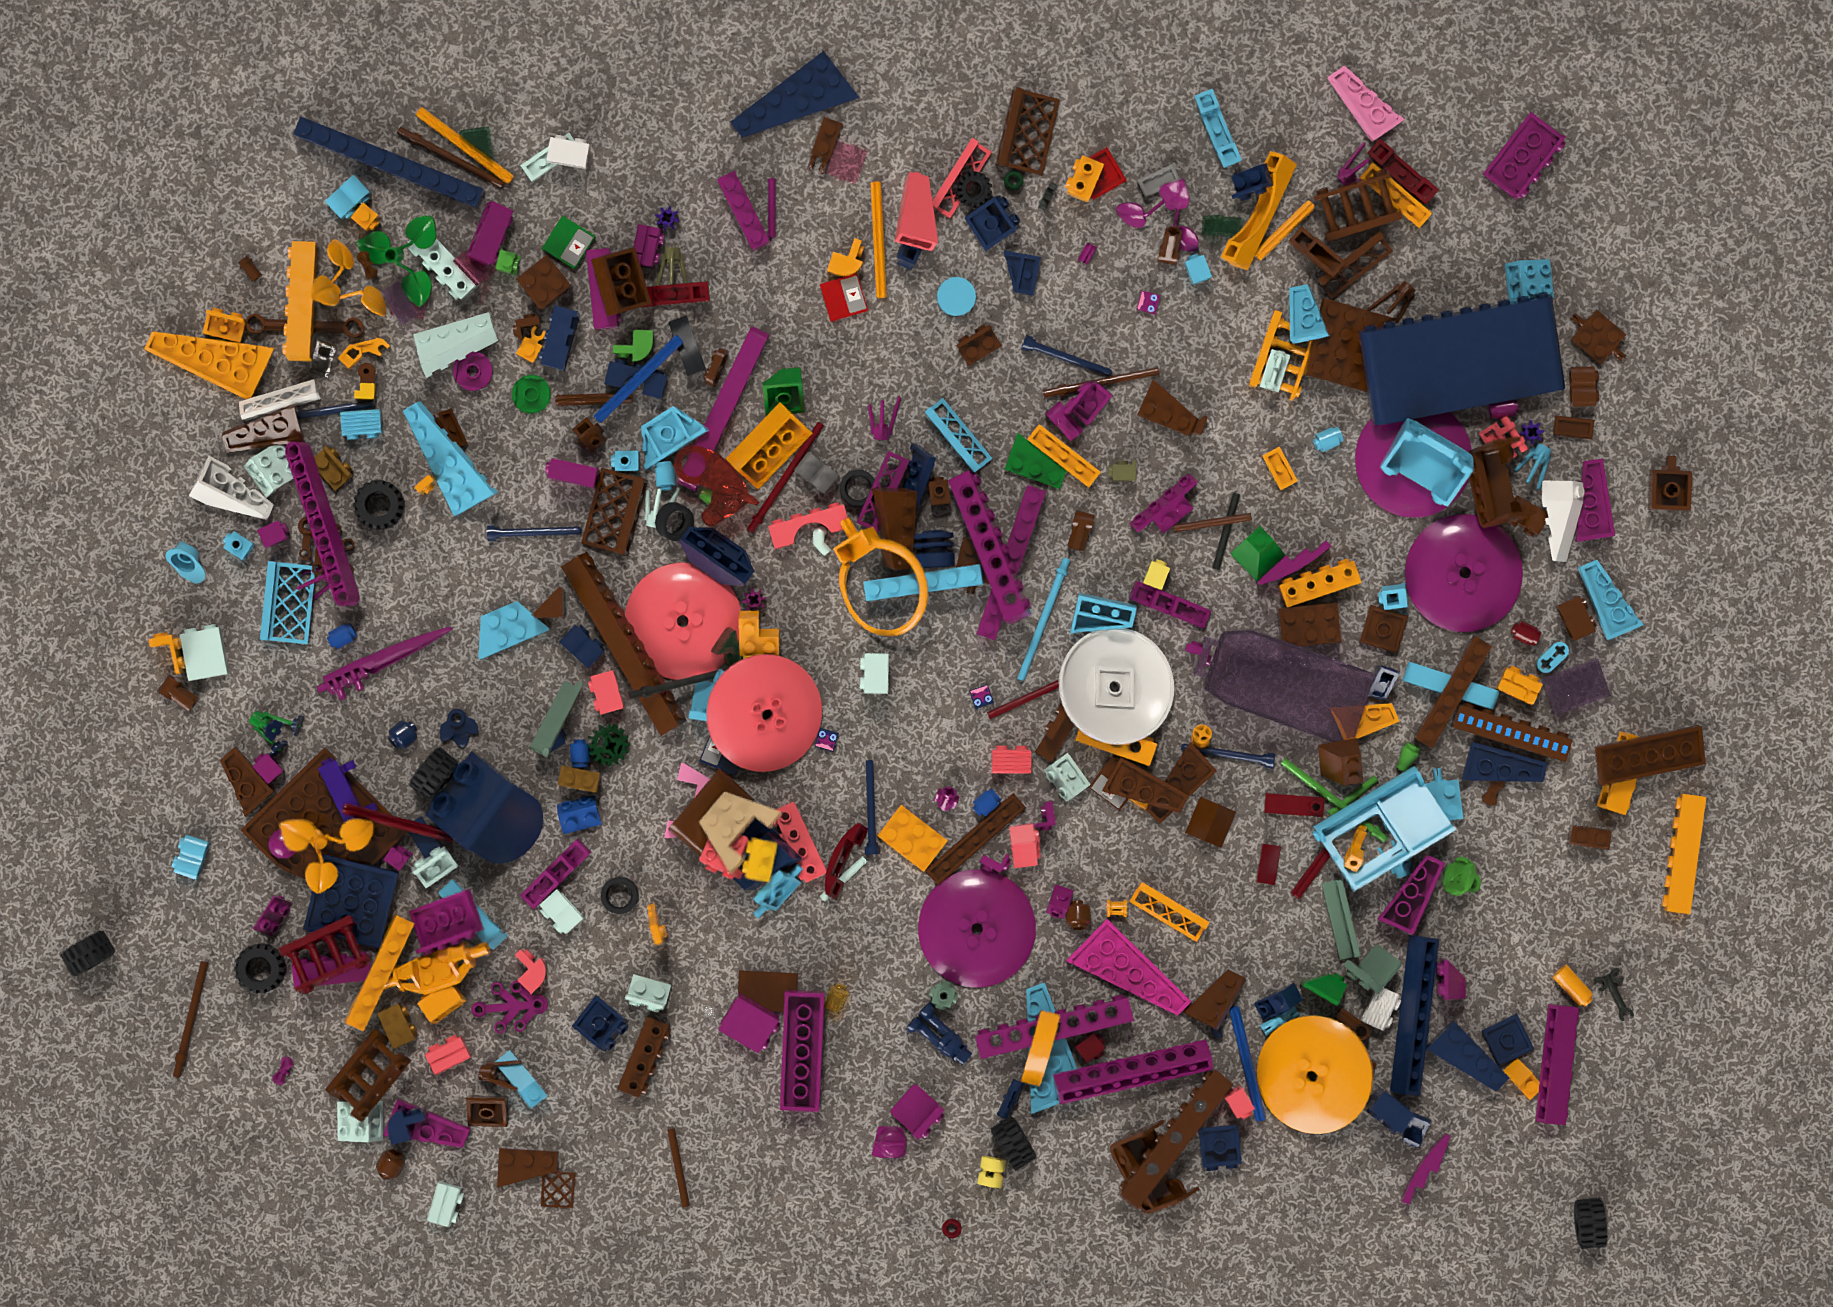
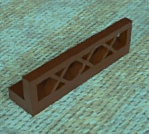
M1380 231L1344 259L1346 264L1335 275L1337 276L1340 273V278H1333L1326 273L1317 280L1331 300L1393 252ZM1381 242L1387 251L1382 255H1374V246ZM1371 249V254H1365L1368 250ZM1369 256V265L1367 267H1357L1358 258ZM1377 257V259L1372 262V258ZM1356 261L1355 266H1349ZM1346 268L1355 269L1354 277L1350 280L1342 279L1343 270ZM1330 280L1339 281V288L1332 294L1325 284ZM1342 281L1347 282L1341 287Z

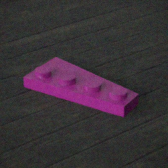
M397 1099L390 1118L402 1106L406 1107L407 1113H409L408 1110L418 1106ZM428 1110V1117L424 1121L411 1124L414 1135L411 1139L463 1148L471 1129ZM387 1124L383 1136H388V1137H389V1135H388V1129H387L388 1124Z

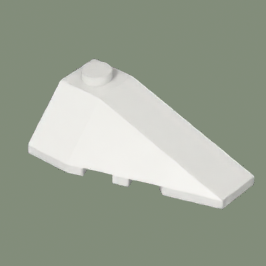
M208 456L189 496L206 505L267 520L274 504L256 489L249 490L244 485L245 480L242 477L237 480L229 473L231 470L229 466Z
M1542 481L1543 507H1547L1548 517L1545 520L1546 525H1549L1551 529L1549 543L1553 561H1567L1583 504L1584 488L1582 482Z

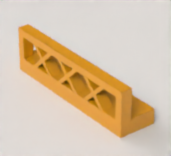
M1140 882L1129 901L1196 942L1210 923L1143 882ZM1140 890L1148 894L1150 903L1140 904L1135 901ZM1151 897H1153V898L1156 899L1157 901H1153V902H1152V901H1151ZM1163 903L1167 913L1158 915L1154 912L1152 904ZM1150 905V906H1151V910L1148 909V908L1145 907V906ZM1168 907L1173 909L1174 911L1169 912ZM1178 912L1182 915L1183 923L1173 924L1169 914ZM1167 915L1168 920L1163 918L1162 916ZM1184 917L1188 918L1191 921L1185 922ZM1195 922L1201 926L1196 936L1188 933L1186 924ZM1184 925L1185 930H1183L1182 928H1180V927H1178V926Z

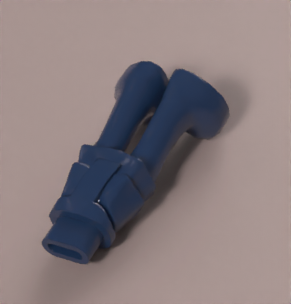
M928 1002L918 1015L928 1021L943 1036L940 1038L917 1015L905 1029L910 1033L919 1032L937 1050L941 1051V1054L963 1065L972 1053L967 1049V1045L963 1043L959 1034H956L953 1029L947 1027L935 1015L934 1005Z

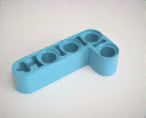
M452 879L438 893L442 898L464 891V889ZM476 904L484 930L477 932V937L482 942H487L489 947L494 950L508 935L503 933L499 926Z

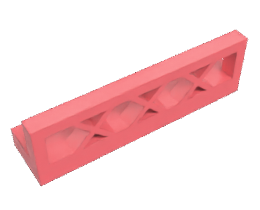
M972 138L932 201L933 208L951 218L960 204L959 198L956 202L954 201L956 196L953 195L952 185L959 181L956 179L959 174L963 175L962 170L965 166L972 165L974 171L980 172L992 152ZM977 147L985 152L986 155L982 160L974 162L972 154ZM971 157L972 163H967L969 158ZM973 181L967 185V191L972 185ZM950 190L951 196L946 197L947 193ZM952 198L953 207L950 212L939 207L943 200Z

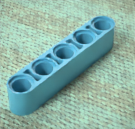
M1408 662L1402 681L1441 693L1451 675ZM1471 682L1461 700L1494 710L1500 691Z

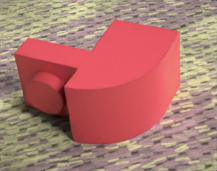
M520 949L515 956L528 970L518 981L532 994L546 978V963L542 957L535 962L533 960L535 956L528 949L525 951Z

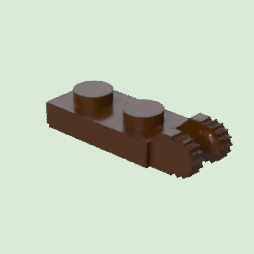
M826 117L823 118L811 152L812 156L807 167L808 170L813 169L817 156L823 159L819 167V174L823 175L827 162L830 161L843 123Z

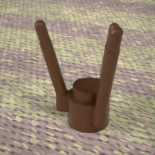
M1403 281L1401 285L1397 284L1391 291L1369 306L1367 310L1371 311L1397 292L1395 294L1397 299L1388 309L1387 314H1390L1400 301H1405L1396 320L1399 323L1409 303L1414 298L1412 295L1416 290L1409 283Z
M487 1061L486 1065H481L478 1079L517 1091L518 1088L512 1086L510 1082L497 1078L498 1071L494 1067L521 1064L522 1061Z

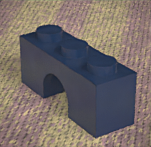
M615 359V362L610 361L604 384L621 389L643 366L634 364V367L626 365V361ZM656 369L643 382L642 394L662 400L668 376L664 375L665 372Z

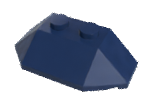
M690 526L679 540L689 562L721 584L744 586L754 573V568L751 565L746 550L714 528H695Z

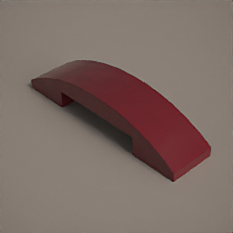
M1379 139L1367 152L1385 172L1389 171L1390 176L1425 205L1439 191L1428 179L1423 178L1401 159L1382 139Z
M709 282L649 286L647 290L651 304L643 307L710 301Z
M861 823L855 824L845 833L829 860L825 876V894L834 900H837L844 885L839 876L854 844L861 847L868 832V828Z

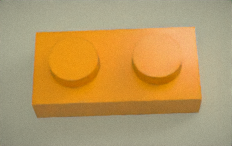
M1280 446L1262 455L1280 491L1298 481Z

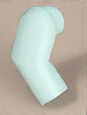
M819 526L813 532V545L823 556H826L831 551L824 542L827 529Z

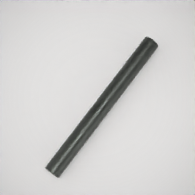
M1232 493L1226 517L1235 515L1240 494ZM1232 524L1223 526L1212 566L1213 569L1220 570Z

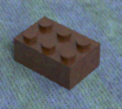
M635 247L591 259L607 317L651 304Z
M1338 603L1277 609L1281 648L1341 642Z

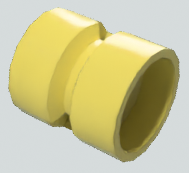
M982 1156L980 1163L982 1171L979 1172L977 1184L1002 1188L1004 1177L1001 1173L1005 1172L1007 1160ZM989 1171L995 1172L994 1176H990Z

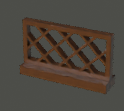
M1019 87L1012 89L995 165L1043 175L1060 99L1026 91ZM1025 95L1032 97L1036 105L1027 109L1023 103ZM1045 101L1054 102L1053 110L1046 114L1041 104ZM1038 106L1043 117L1034 121L1029 111ZM1026 113L1032 123L1023 128L1019 119L1020 116ZM1045 118L1049 128L1042 133L1036 123ZM1033 125L1039 135L1030 140L1024 130ZM1022 132L1027 143L1018 147L1015 137ZM1041 137L1045 143L1044 149L1037 152L1032 142ZM1029 144L1034 155L1025 159L1020 149ZM1015 152H1018L1023 160L1018 165L1010 163L1011 155ZM1036 156L1040 161L1039 170L1031 169L1027 161Z
M601 468L581 543L628 556L649 480ZM605 473L612 474L616 481L606 487L603 481ZM626 479L634 480L632 488L625 492L621 482ZM618 484L623 494L613 499L609 489ZM606 491L611 501L601 506L598 498L600 494ZM625 497L628 502L627 507L620 511L615 501ZM613 503L617 513L608 518L604 508ZM601 510L606 520L596 525L593 516ZM620 516L622 525L614 529L610 520ZM608 523L612 532L603 537L598 527ZM596 529L600 539L594 543L587 541L589 533ZM613 534L617 539L615 548L609 547L605 539Z

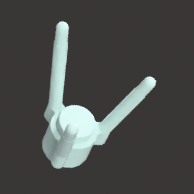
M680 487L676 488L670 502H675ZM660 488L657 491L653 511H650L649 490H646L644 518L646 526L656 528L655 519L661 497Z

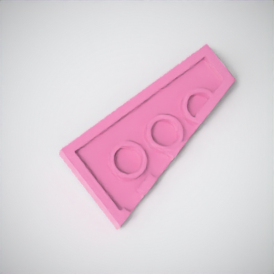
M1343 66L1327 78L1371 142L1405 120L1400 115L1398 116L1387 103L1385 104L1380 100L1375 92L1370 91L1347 67Z

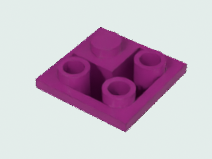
M1440 958V962L1436 963V973L1440 975V982L1436 984L1437 994L1444 1000L1465 999L1466 978L1449 960Z

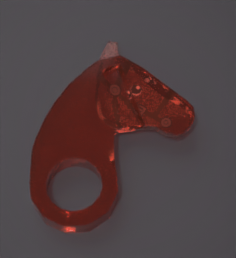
M691 445L684 447L676 455L674 467L679 478L685 483L713 490L711 502L701 514V519L705 525L711 527L717 525L739 512L748 503L758 506L759 501L748 493L741 476L735 468L715 451ZM691 453L702 455L706 463L703 473L696 477L686 475L682 469L683 459Z

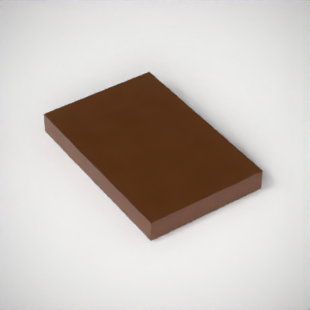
M739 970L738 993L745 995L772 1012H784L785 990H797L798 973Z

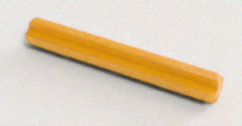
M1309 200L1306 201L1259 246L1255 254L1256 258L1262 260L1315 209V205Z

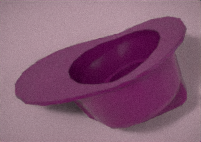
M879 1126L871 1155L879 1158H900L906 1155L907 1137L904 1129L901 1127Z

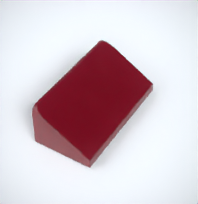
M1262 843L1255 882L1275 885L1281 846Z

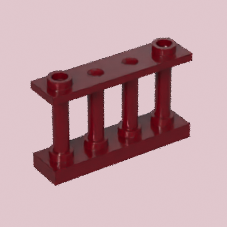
M349 915L278 948L282 956L292 960L301 985L295 987L297 992L308 994L315 990L314 987L355 968L362 969L368 966V962L372 961L369 955L362 956L353 935V926L357 925L354 917ZM340 932L345 934L355 960L344 964L334 940L335 935ZM323 940L327 942L337 966L336 969L326 972L316 948L317 943ZM304 949L309 950L319 977L310 981L298 956L300 954L299 951Z

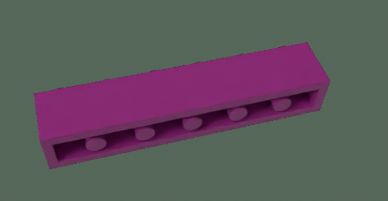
M1548 1004L1536 1122L1566 1125L1579 1007Z

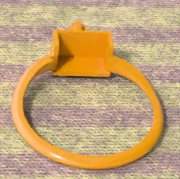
M850 517L840 522L848 539L833 548L839 561L842 563L839 571V586L845 605L852 617L871 633L886 637L904 634L920 621L926 609L928 584L924 570L917 558L906 547L891 540L880 539L874 527L858 532ZM875 548L890 550L905 558L914 569L918 578L920 597L916 612L905 625L897 629L880 630L869 626L858 617L848 598L846 581L851 561L855 562Z

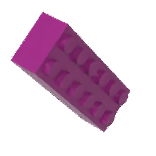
M785 990L780 1110L819 1112L825 991Z

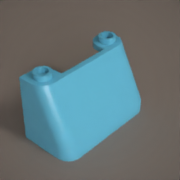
M1407 418L1381 462L1380 468L1389 476H1392V474L1397 475L1398 472L1430 490L1435 503L1448 507L1472 473L1474 459L1463 448L1415 420Z

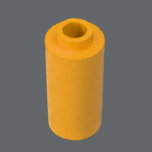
M1567 964L1562 966L1552 976L1578 1006L1583 1005L1585 1007L1593 1000L1591 997L1593 995L1592 991Z

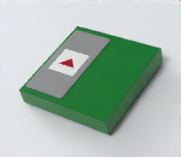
M562 215L542 249L575 270L596 236Z

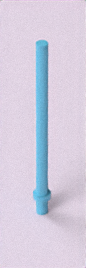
M1063 557L1060 567L1056 569L1057 575L1017 679L1025 681L1064 576L1068 574L1069 559Z

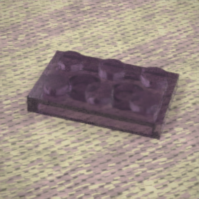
M1598 659L1541 678L1554 715L1611 696Z

